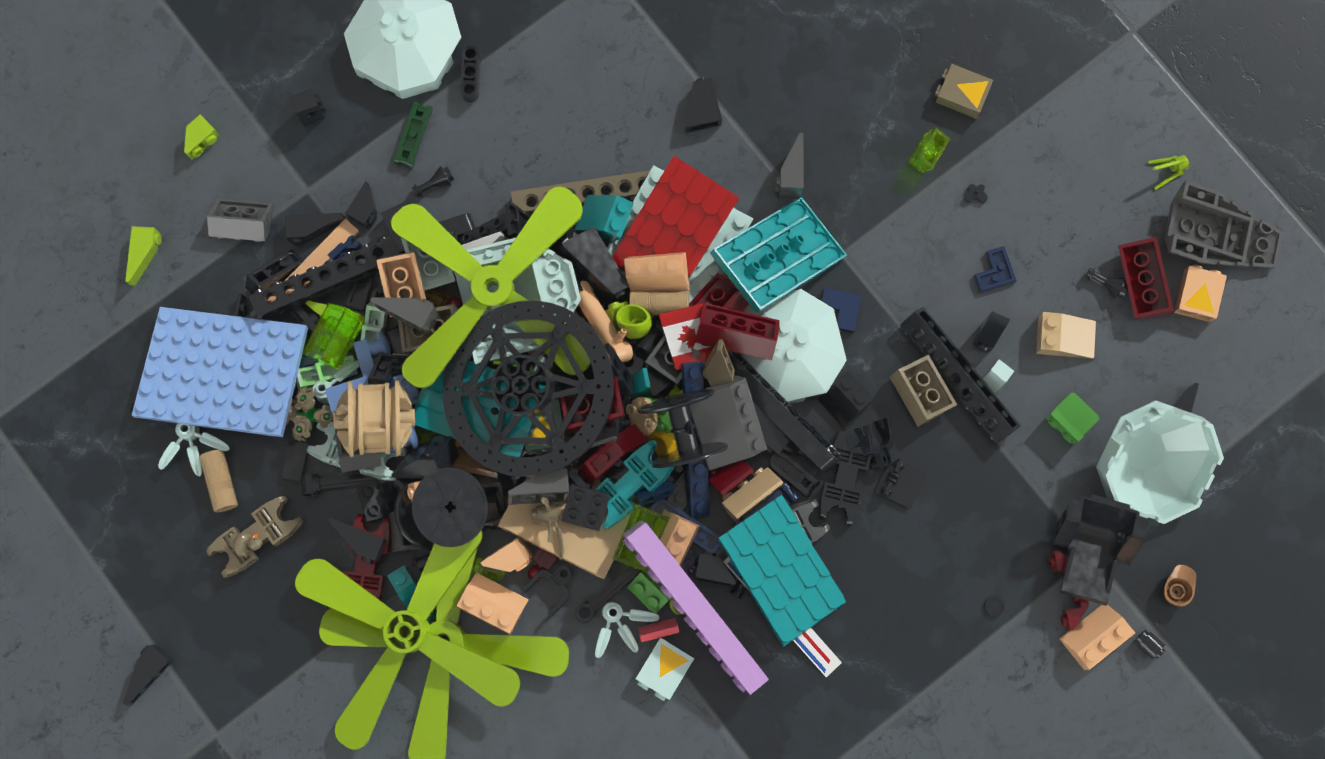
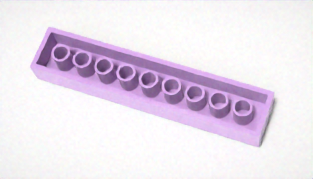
M640 519L622 534L625 537L623 540L624 544L632 552L636 551V559L641 565L647 566L650 569L647 571L650 577L656 583L660 582L662 584L659 587L669 599L673 598L672 605L681 615L683 613L686 615L684 620L693 630H698L696 633L698 638L706 646L709 644V652L718 662L722 661L720 666L730 677H735L732 679L735 685L742 692L747 691L751 695L769 679L648 524Z

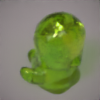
M481 557L477 558L473 569V576L477 572L495 581H500L504 578L506 571L482 566L480 562L483 559Z

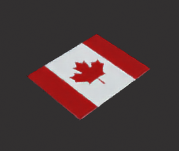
M703 303L659 314L676 370L682 369L681 363L693 362L692 356L694 353L691 351V347L700 352L694 361H702L703 363L706 362L714 348L695 343Z

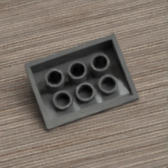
M734 375L733 382L708 387L706 389H714L713 396L698 403L688 405L699 443L724 442L729 446L727 450L705 459L708 470L753 457L767 449L746 378Z

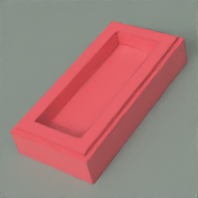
M676 618L638 627L641 642L679 633Z

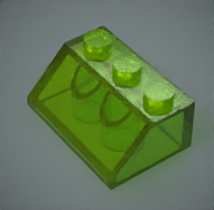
M328 303L302 354L328 367L339 370L345 361L349 349L353 346L354 339L361 330L365 318L346 307Z
M636 504L624 532L641 519L648 524L660 540L670 518L660 512ZM622 535L612 559L647 572L648 567H644L635 557L637 555L636 551L632 552L623 542L625 537Z

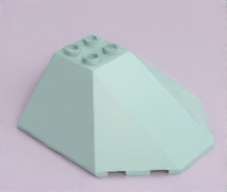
M516 238L466 250L483 267L489 265L497 266ZM547 249L513 281L515 292L529 301L553 303L574 312L581 301L572 262L558 256L550 249ZM454 272L464 305L473 296L471 282ZM492 285L488 291L495 292L498 286ZM515 322L503 327L506 333H525ZM491 335L483 340L477 349L473 351L475 365L481 363L493 342ZM532 339L510 340L511 344L520 354L539 348ZM505 346L506 357L513 356ZM498 348L490 361L500 359Z

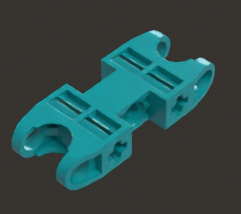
M655 440L637 449L623 462L629 471L615 483L611 478H606L595 489L596 491L610 494L607 503V520L602 525L606 530L624 520L637 507L631 501L636 493L643 487L649 492H653L673 471L674 467L653 468L651 466L653 450L658 445Z

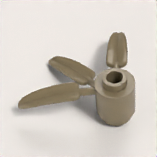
M543 497L541 499L543 504L531 510L535 525H547V542H552L553 540L551 523L554 522L559 540L560 560H562L564 553L563 539L557 523L559 521L558 516H562L559 504L555 505L554 501L549 502L547 498Z

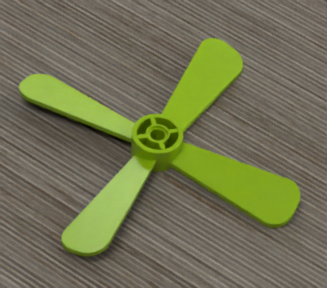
M565 187L550 189L497 266L489 265L483 267L420 205H406L393 216L391 226L397 235L471 282L473 294L457 312L405 360L402 366V374L410 384L416 388L431 386L486 310L492 311L506 304L529 301L515 292L513 281L581 219L583 208L581 201L575 194ZM492 285L498 286L495 292H489L488 290ZM540 320L515 322L525 333L552 332L555 324ZM568 333L565 341L580 369L584 372L591 364L590 359L580 342L571 333ZM548 339L532 340L541 347ZM552 346L544 351L547 355H549ZM560 346L554 362L566 374L576 376L574 369Z
M482 530L473 540L461 546L444 547L434 543L407 610L395 612L326 560H310L298 573L295 586L301 595L383 630V637L388 645L336 722V738L347 748L357 750L363 748L368 743L406 653L420 650L496 706H507L515 700L520 689V679L513 669L430 633V625L427 621L430 614L480 545ZM406 626L410 629L408 637L403 635V629Z
M477 547L437 604L436 622L430 624V633L441 638L447 636L450 642L499 664L550 677L563 674L569 663V648L565 641L558 637L466 634L463 627L458 624L461 609L457 608V604L469 584L478 550ZM332 608L328 609L322 617L319 634L322 641L327 645L388 647L383 637V630ZM406 626L403 629V635L408 637L410 629ZM432 659L408 750L409 759L446 758L450 672Z

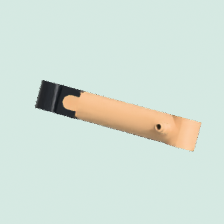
M573 267L581 297L578 305L603 343H609L622 362L631 360L633 356L632 347L628 342L623 341L627 330L622 328L617 332L593 292L595 287Z

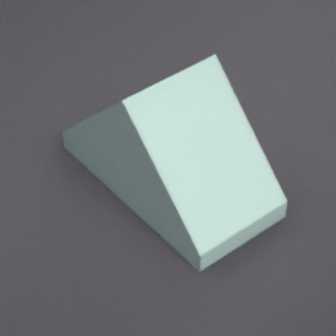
M999 359L983 380L996 394L1014 371Z

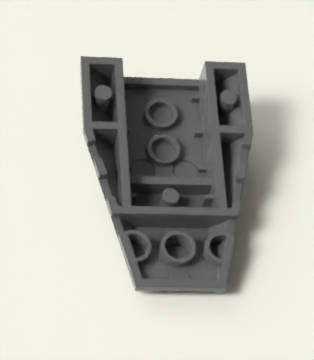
M1187 180L1183 182L1171 202L1163 238L1169 253L1202 264L1260 268L1277 267L1283 237L1281 230L1263 219H1258L1254 213L1244 210L1239 206L1240 204L1234 200L1230 201L1225 197L1226 195L1219 191Z

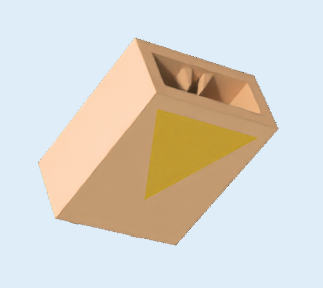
M1189 265L1183 272L1174 313L1211 323L1217 319L1227 276L1217 270L1208 271L1202 269L1203 267L1199 265Z

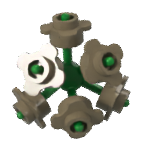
M300 388L295 396V399L298 400L295 405L290 404L286 424L289 423V420L295 423L291 431L293 432L292 436L298 441H307L313 422H318L320 427L327 428L328 424L333 421L329 405H323L321 409L314 408L315 393L313 388ZM303 409L307 412H299L297 410ZM296 415H297V416H306L307 418H301V419H300L299 417H296Z

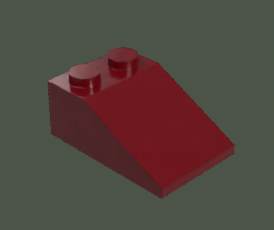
M614 377V399L607 422L625 416L617 377ZM578 394L560 398L564 419ZM587 394L567 428L571 433L578 432L590 412L594 394Z

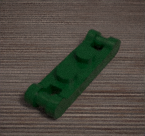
M417 102L413 103L394 158V164H404L411 169L414 167L433 107L428 105L426 107L421 106ZM422 113L423 115L422 117L417 116V114ZM404 152L410 153L408 158L403 157Z

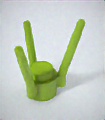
M1185 155L1148 161V164L1169 162L1155 166L1153 170L1170 167L1172 172H1176L1155 186L1154 190L1184 174L1183 170L1189 168V161Z

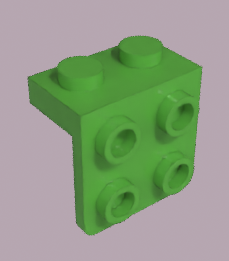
M1072 392L1046 419L1054 429H1057L1067 442L1074 445L1099 420V416L1077 394Z

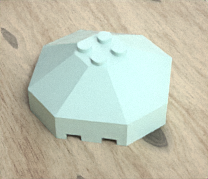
M364 0L344 33L352 65L357 76L363 79L366 78L376 86L395 93L401 99L438 89L442 83L445 73H448L453 64L451 54L461 39L452 4L446 0Z
M802 289L790 292L758 313L748 304L742 312L780 320L778 339L772 360H763L751 355L741 356L789 404L803 402L806 397L827 393L847 361L834 309Z
M1155 400L1119 418L1096 468L1108 499L1130 504V509L1139 511V516L1149 517L1165 524L1200 507L1203 501L1200 497L1204 489H1209L1215 477L1212 473L1217 464L1221 465L1224 457L1213 424L1201 416Z

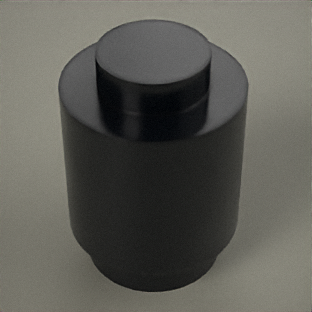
M1146 629L1135 639V642L1138 644L1137 646L1151 659L1154 657L1158 659L1166 651L1164 649L1165 644L1151 631L1148 632Z

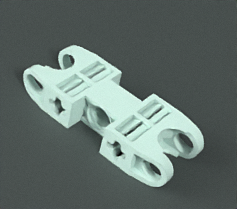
M330 422L327 428H322L320 423H317L316 428L325 432L328 439L322 445L308 446L307 452L324 463L341 468L334 423ZM404 447L400 450L401 456L406 455L407 450ZM379 452L381 466L359 470L361 474L366 476H372L385 481H395L396 478L391 476L393 471L389 470L386 462L389 458L398 456H396V452L390 454Z

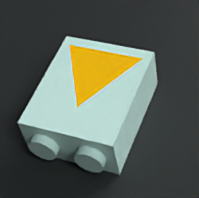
M660 638L636 677V680L639 681L637 685L645 690L653 689L656 691L654 695L663 701L666 698L670 700L694 658Z

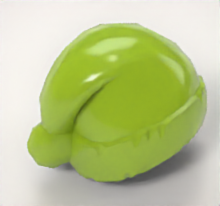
M635 304L618 307L616 322L620 330L622 328L627 330L626 337L637 340L648 334L652 326L650 314L643 307Z

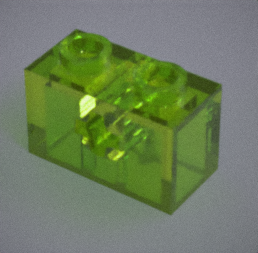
M938 128L927 131L908 162L922 173L933 169L949 143L950 138Z

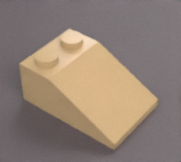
M1042 312L1038 316L1036 354L1094 359L1096 321L1062 313Z

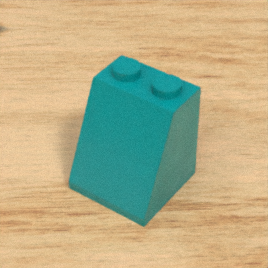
M587 195L582 207V217L577 222L574 231L582 233L595 227L604 244L609 245L610 242L613 243L622 237L634 203L617 195Z

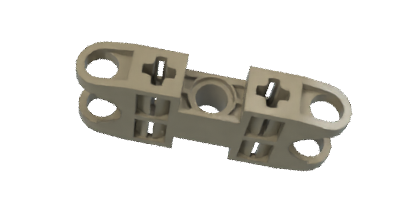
M284 495L265 503L252 512L251 515L256 522L242 532H249L252 536L258 534L262 545L270 540L272 545L277 547L300 528L303 520L301 517H297L292 521H283L281 519L280 513L284 508L283 505L288 502V498ZM232 527L220 535L206 550L209 556H213L218 552H226L228 554L229 562L225 566L226 569L221 572L224 578L244 571L259 560L254 553L255 550L251 549L248 552V556L241 557L236 555L233 548L229 546L230 537L236 532L240 533L236 527Z

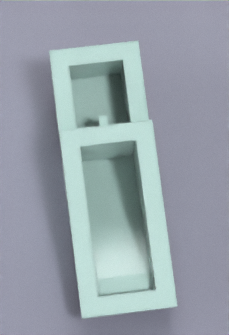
M372 302L366 305L365 322L362 325L361 340L367 339L368 342L379 339L378 332L385 333L388 315L377 309Z
M353 355L299 368L296 379L298 390L304 387L308 389L313 388L314 384L319 380L331 382L335 379L334 374L338 370L354 361ZM357 369L354 372H352L348 377L358 374Z

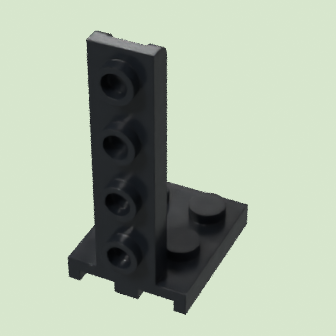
M509 202L505 205L506 213L458 236L457 241L463 245L497 232H501L504 235L508 234L511 238H516L531 216L513 202Z

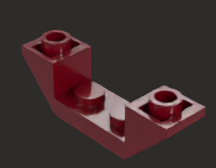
M636 424L631 425L619 433V439L607 442L585 461L579 470V476L583 481H588L591 487H593L604 477V473L626 453L633 452L647 440Z
M1059 551L1051 552V556H1049L1050 567L1053 568L1054 572L1064 571L1066 556ZM1072 596L1073 603L1077 605V608L1063 610V615L1060 616L1061 624L1063 627L1065 626L1066 630L1076 627L1088 609L1089 601Z

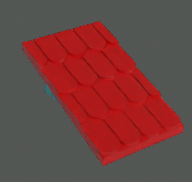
M673 156L613 254L614 261L626 273L625 258L686 252L689 280L735 207L739 197L676 156Z

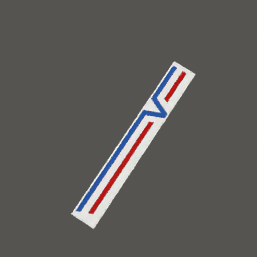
M729 557L723 561L725 565L746 587ZM811 628L793 640L825 677L842 663Z

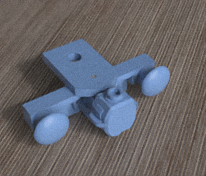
M378 332L379 339L370 342L364 339L353 343L363 375L361 378L352 380L353 387L358 389V383L372 385L368 384L367 379L375 364L373 358L378 357L379 353L391 354L390 343L382 332ZM395 373L389 381V388L395 385V380H399L411 404L415 405L420 389L410 384L403 374ZM348 382L325 389L332 415L333 411L337 410V403L340 397L348 389ZM412 427V434L404 447L412 445L416 449L418 437L415 428ZM390 448V453L396 452L394 449Z

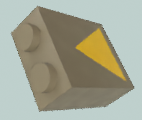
M951 64L949 69H945L941 78L944 80L943 85H938L935 96H938L935 103L977 119L993 80Z

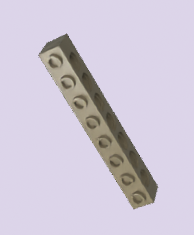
M650 170L511 191L512 202L532 216L547 192L554 187L569 189L579 198L582 207L586 199L583 195L586 192H590L593 195H603L602 191L605 189L611 191L610 195H617L633 202L640 190L639 185L644 183ZM622 187L630 188L627 193L621 192L620 189ZM530 201L537 202L536 206L529 207L527 206V204Z

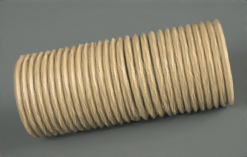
M631 291L630 305H639L650 316H659L662 313L689 307V292Z
M222 450L209 451L199 457L214 512H223L238 506L232 486V478L228 471L229 467L225 460L226 456Z

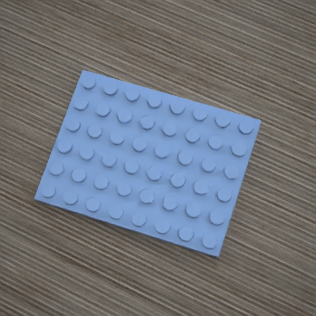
M160 307L132 416L134 418L283 437L307 336V325Z

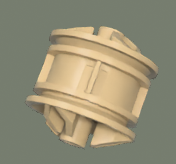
M395 380V385L392 388H389V383L378 385L358 383V389L353 387L352 381H348V389L340 397L337 403V410L333 411L334 429H337V436L350 457H354V452L357 449L360 450V455H364V453L378 452L390 454V448L396 451V456H401L400 450L407 444L412 434L411 428L415 427V409H412L411 401L399 380Z

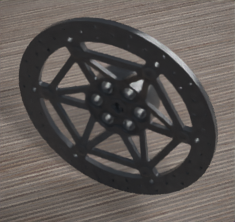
M519 301L498 307L479 319L447 364L442 392L444 412L449 427L458 443L473 459L483 466L502 474L533 477L558 471L579 459L590 449L608 421L612 409L615 386L609 353L599 335L583 318L553 303ZM525 320H540L555 324L552 332L506 333L503 328L508 324ZM568 333H571L585 349L593 368V380L585 378L565 341ZM491 335L493 342L470 382H463L465 370L473 355V351L477 349L483 340ZM548 339L530 356L521 355L510 342V340ZM505 346L514 356L506 359ZM552 346L546 363L539 361L537 357ZM560 346L579 379L578 381L552 374L550 371ZM498 348L501 364L495 370L492 378L478 382ZM516 364L517 370L511 374V367ZM533 364H536V371L534 373H530V367ZM542 381H545L546 387L543 390H540L539 384ZM558 381L575 386L576 388L555 392V382ZM507 382V388L501 391L502 383ZM524 383H526V387H522V389H521L520 386H522V385H524ZM491 385L492 392L483 391L480 388ZM578 394L563 423L557 429L550 407L551 400ZM594 394L592 406L584 424L574 437L566 443L563 439L565 431L586 395ZM478 396L494 399L500 407L496 430H494L479 402ZM463 397L471 399L491 437L487 444L479 438L471 427L464 410ZM535 398L536 404L534 407L530 408L529 402L531 399ZM516 399L515 407L510 408L511 400ZM545 411L550 430L536 418L537 414ZM505 413L513 414L514 418L503 430ZM523 417H527L546 435L545 438H507ZM506 444H550L552 452L535 457H514L503 454L500 450Z

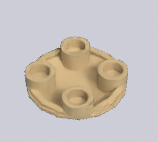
M637 397L631 404L626 406V413L629 415L631 425L636 424L644 436L654 432L657 426L658 415L657 413H638L637 409L652 401L646 397Z

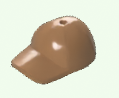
M1177 565L1173 569L1164 587V596L1170 604L1182 607L1191 602L1195 593L1196 572L1185 565Z

